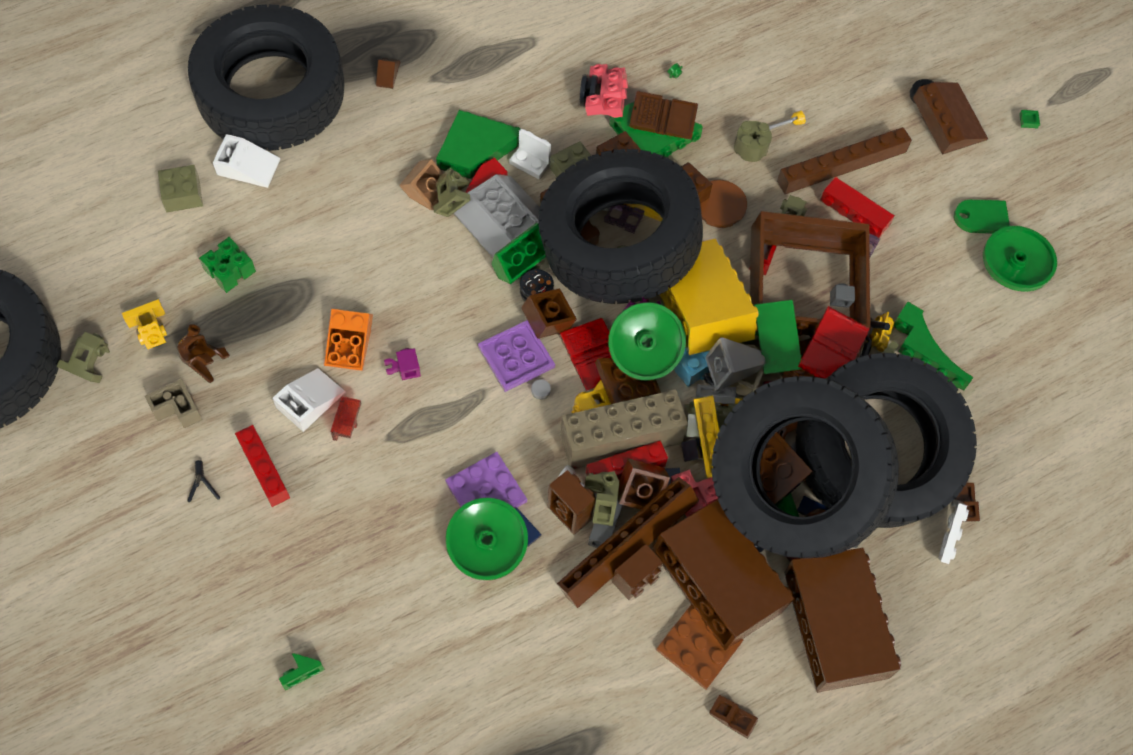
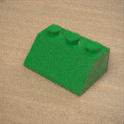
M536 222L494 254L491 265L498 279L512 284L546 257L540 236L539 223Z

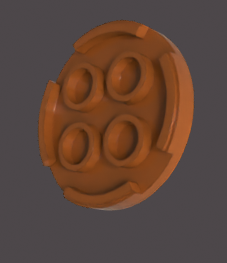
M725 180L710 181L713 184L710 197L700 203L702 219L707 222L706 224L713 227H731L745 216L747 210L746 195L741 188L732 182Z

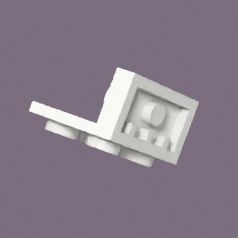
M520 129L519 148L509 159V164L540 179L550 166L551 144L547 140L535 136L530 131Z

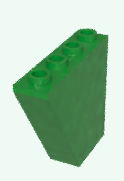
M634 102L624 106L623 117L614 118L610 116L609 125L617 135L626 131L641 150L650 151L651 154L654 152L663 157H668L676 150L683 149L687 144L698 141L703 129L701 124L695 122L692 139H684L631 128L629 125Z
M459 110L436 158L437 166L443 171L452 168L462 177L471 179L485 161H489L494 157L498 161L519 146V131L521 128Z

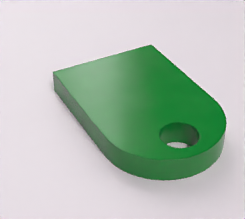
M969 199L959 203L954 211V221L957 226L969 233L993 234L1001 228L1010 226L1006 201ZM960 214H965L967 218H962Z

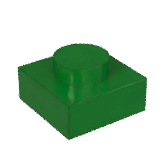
M1021 110L1019 113L1021 128L1038 129L1040 126L1039 112Z

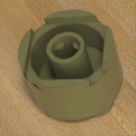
M744 121L737 131L734 143L736 154L738 153L743 160L749 162H757L766 156L772 140L769 125L758 121Z

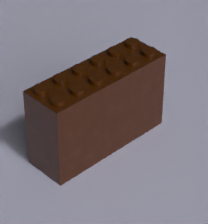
M718 499L661 533L652 549L663 562V566L692 606L699 612L703 621L709 626L725 651L782 614L794 600L790 589L780 581L779 575L768 565L765 556L758 552L753 542L733 526Z
M863 547L846 550L827 557L795 559L790 562L784 572L787 586L794 598L792 604L817 693L887 680L895 675L901 667V659L894 649V637L889 633L888 617L882 610V597L880 593H877L875 587L876 578L871 573L869 567L870 558L867 553L865 554Z

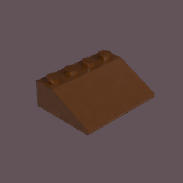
M934 82L919 87L913 99L942 155L988 140L984 129L958 82Z

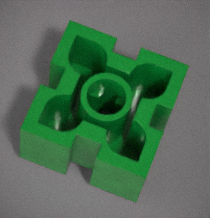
M230 237L217 245L218 250L215 252L209 250L199 258L205 272L212 279L215 278L217 284L226 293L238 285V279L242 277L245 280L256 272L252 259L244 251L240 252L238 245Z

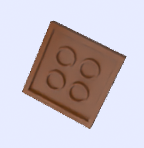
M691 604L656 648V651L707 690L744 640L742 639L725 651L709 626L705 624L699 612Z

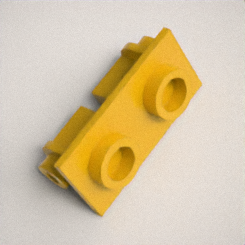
M889 312L875 318V321L889 323V330L873 328L869 336L872 339V347H877V350L881 352L887 348L890 337L886 335H891L894 325L893 318L888 317Z

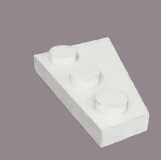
M955 499L952 502L955 511L949 515L947 522L950 531L944 534L938 557L941 562L949 564L950 559L953 560L955 558L957 549L954 546L956 540L959 541L962 536L963 529L960 527L962 521H966L969 512L966 509L967 505Z

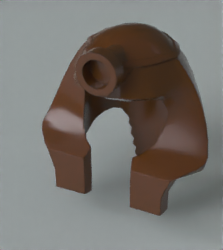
M190 324L187 335L182 337L177 346L179 358L208 383H212L214 378L206 366L214 362L212 357L218 354L222 359L229 358L230 354L226 351L225 347L216 348L206 343L205 337L199 334L200 328L195 324Z

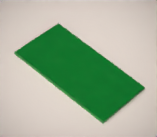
M793 300L755 304L754 306L757 307L759 314L756 321L761 355L765 357L764 374L800 370L801 368L798 365L801 361Z

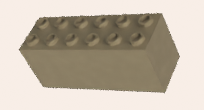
M676 389L563 415L560 436L568 464L573 469L660 440L664 448L681 444L687 431L688 422Z

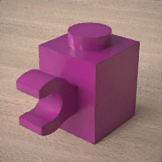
M405 348L396 352L397 361L390 358L384 360L385 366L392 365L391 368L386 369L387 375L400 372L402 381L421 377L415 348Z

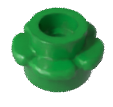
M678 63L674 64L667 71L670 78L674 77L676 79L683 73V66H680Z

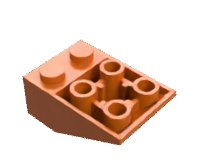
M331 309L324 366L363 370L371 334L373 314Z

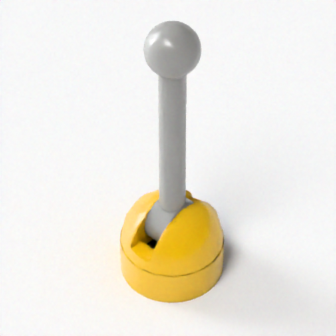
M802 110L793 113L791 119L769 125V129L771 130L791 122L795 125L805 124V115Z

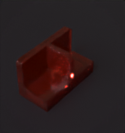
M341 397L330 431L333 440L337 441L339 436L351 439L353 429L357 428L358 425L356 419L361 407V400Z

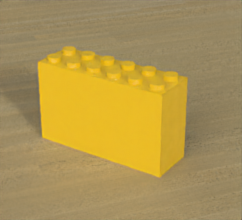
M716 238L702 241L699 256L691 270L688 271V274L672 288L668 287L667 291L659 294L665 307L671 310L683 325L686 335L685 348L689 355L711 350L720 338H726L737 343L754 340L755 331H757L756 318L759 315L757 307L753 306L749 293L746 294L743 282L739 281L736 270L732 269L729 258L725 256L722 245L718 244Z

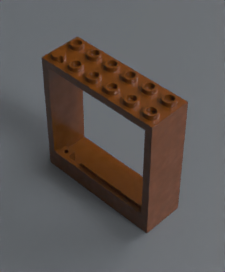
M761 211L751 226L750 297L753 306L763 303L764 244L849 255V286L855 287V301L849 307V317L870 328L869 224ZM795 316L798 336L809 335L813 338L821 319Z

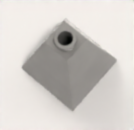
M720 338L705 356L716 391H720L758 372L765 365V357L761 355L760 350L726 338Z

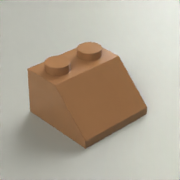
M432 159L422 160L418 162L399 186L410 199L429 210H433V206L439 202L436 183L443 172Z

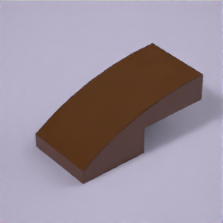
M966 483L963 490L955 498V500L967 505L966 509L969 510L966 521L962 522H979V501L975 499L974 483Z
M721 695L718 696L709 712L719 722L747 739L758 722L757 717L740 709L738 704Z

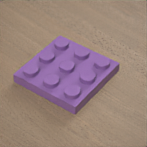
M528 320L478 343L479 350L504 392L555 368L554 361L541 340L537 339Z
M498 452L491 454L445 480L460 507L479 498L499 499L514 508H518L527 502L526 496Z

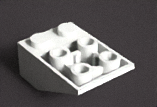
M226 134L213 161V165L219 176L268 188L280 158L243 138Z
M317 368L287 384L272 399L276 408L304 432L346 392Z

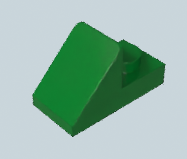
M292 653L298 668L285 671L282 674L283 676L279 678L281 685L286 691L325 670L322 663L318 660Z

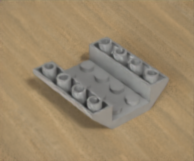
M496 174L469 191L468 194H470L471 200L454 212V215L486 251L494 257L496 252L536 222L539 223L540 207L511 176Z

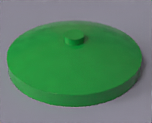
M1022 226L1001 228L989 237L983 248V262L986 270L995 281L1011 290L1021 292L1038 290L1051 280L1057 269V256L1053 246L1044 236L1030 228Z
M650 302L637 303L624 309L613 321L608 335L609 352L616 366L628 376L639 380H654L669 374L681 361L686 347V335L679 318L668 308Z
M479 498L464 504L452 516L447 527L446 548L448 555L459 571L473 579L491 581L508 575L520 564L527 550L528 533L523 518L514 507L499 499Z

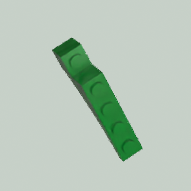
M907 302L893 325L898 331L908 335L898 352L911 356V358L914 357L922 360L924 364H930L937 369V372L940 371L949 378L948 382L952 381L957 388L964 391L973 377L951 361L935 342L924 320V310Z

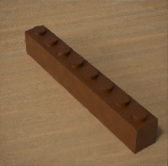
M904 127L782 168L777 182L786 195L907 152L912 139Z
M678 477L563 577L557 585L566 598L575 607L579 608L614 577L615 570L644 545L647 544L649 546L661 533L666 531L699 502L692 486Z

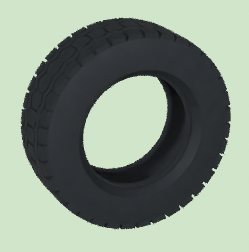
M267 4L256 5V8L249 6L244 7V11L238 9L232 11V15L228 13L220 17L221 20L217 19L202 32V35H199L189 55V82L202 118L210 129L222 139L228 134L243 138L264 150L268 148V151L279 150V147L287 149L292 147L291 144L295 147L304 143V140L307 142L314 138L315 134H320L338 114L343 102L345 87L340 53L330 31L312 15L283 5L281 8L280 5L269 4V7H267ZM286 57L298 62L306 69L303 79L294 89L273 98H248L238 94L229 87L232 77L243 65L259 58Z
M625 149L614 150V153H612L610 150L601 152V156L597 153L589 156L588 160L584 158L576 162V166L573 164L565 170V173L562 172L556 178V181L552 182L543 197L539 209L540 236L546 258L553 273L568 290L585 299L590 298L591 301L601 303L603 300V303L615 304V301H617V304H627L631 300V303L643 301L642 297L646 300L655 297L656 293L659 295L667 291L668 287L672 288L688 274V271L695 264L702 246L703 223L698 192L692 179L677 163L654 152L651 154L650 151L640 150L639 152L638 149H627V152H625ZM616 205H644L656 211L663 218L659 227L651 236L640 243L627 247H598L589 243L581 236L584 225L593 215Z
M0 269V321L8 324L10 333L7 349L0 359V428H3V423L7 426L17 421V416L21 418L30 411L28 408L33 409L41 401L39 397L43 398L48 392V386L51 387L56 378L55 374H57L59 369L57 365L59 360H61V341L56 324L38 295L17 276Z
M878 353L857 358L842 365L826 378L846 386L864 400L883 399L898 404L915 419L922 433L924 453L921 465L912 479L906 484L897 485L896 494L889 512L877 528L900 527L928 518L944 509L959 495L973 470L975 463L973 461H975L977 450L974 447L977 446L976 434L973 433L976 429L974 420L970 419L972 414L969 406H965L967 402L961 392L957 393L958 388L952 381H947L949 378L942 372H937V369L930 364H924L922 360L897 353ZM815 420L798 421L796 453L814 472L806 479V482L810 489H813L812 492L816 497L822 500V503L830 509L846 492L852 475V459L848 454L845 439L833 426Z
M807 376L789 377L769 382L749 393L743 400H740L732 409V412L728 414L719 430L713 449L714 454L712 455V477L716 496L733 526L747 539L765 550L796 558H819L839 554L858 545L870 536L889 512L896 494L899 476L898 455L893 437L878 412L861 396L846 386L831 380ZM804 420L824 422L833 426L842 435L849 447L852 458L850 483L842 498L827 511L809 517L792 516L778 508L770 500L763 488L760 477L762 453L773 435L783 427Z

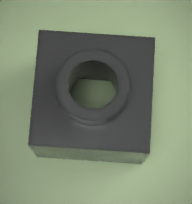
M841 283L835 285L830 291V306L849 308L855 301V287Z

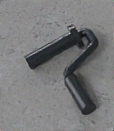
M870 317V328L889 330V323L875 321ZM869 336L865 338L867 342L862 349L860 357L870 353L872 339Z

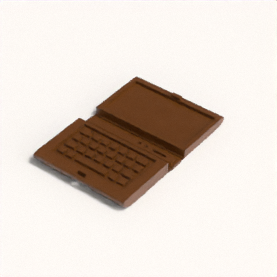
M637 91L629 125L631 128L692 139L698 109L697 103L672 99L671 101L662 99L663 96Z

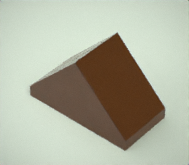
M389 58L378 60L377 87L394 88L400 60Z

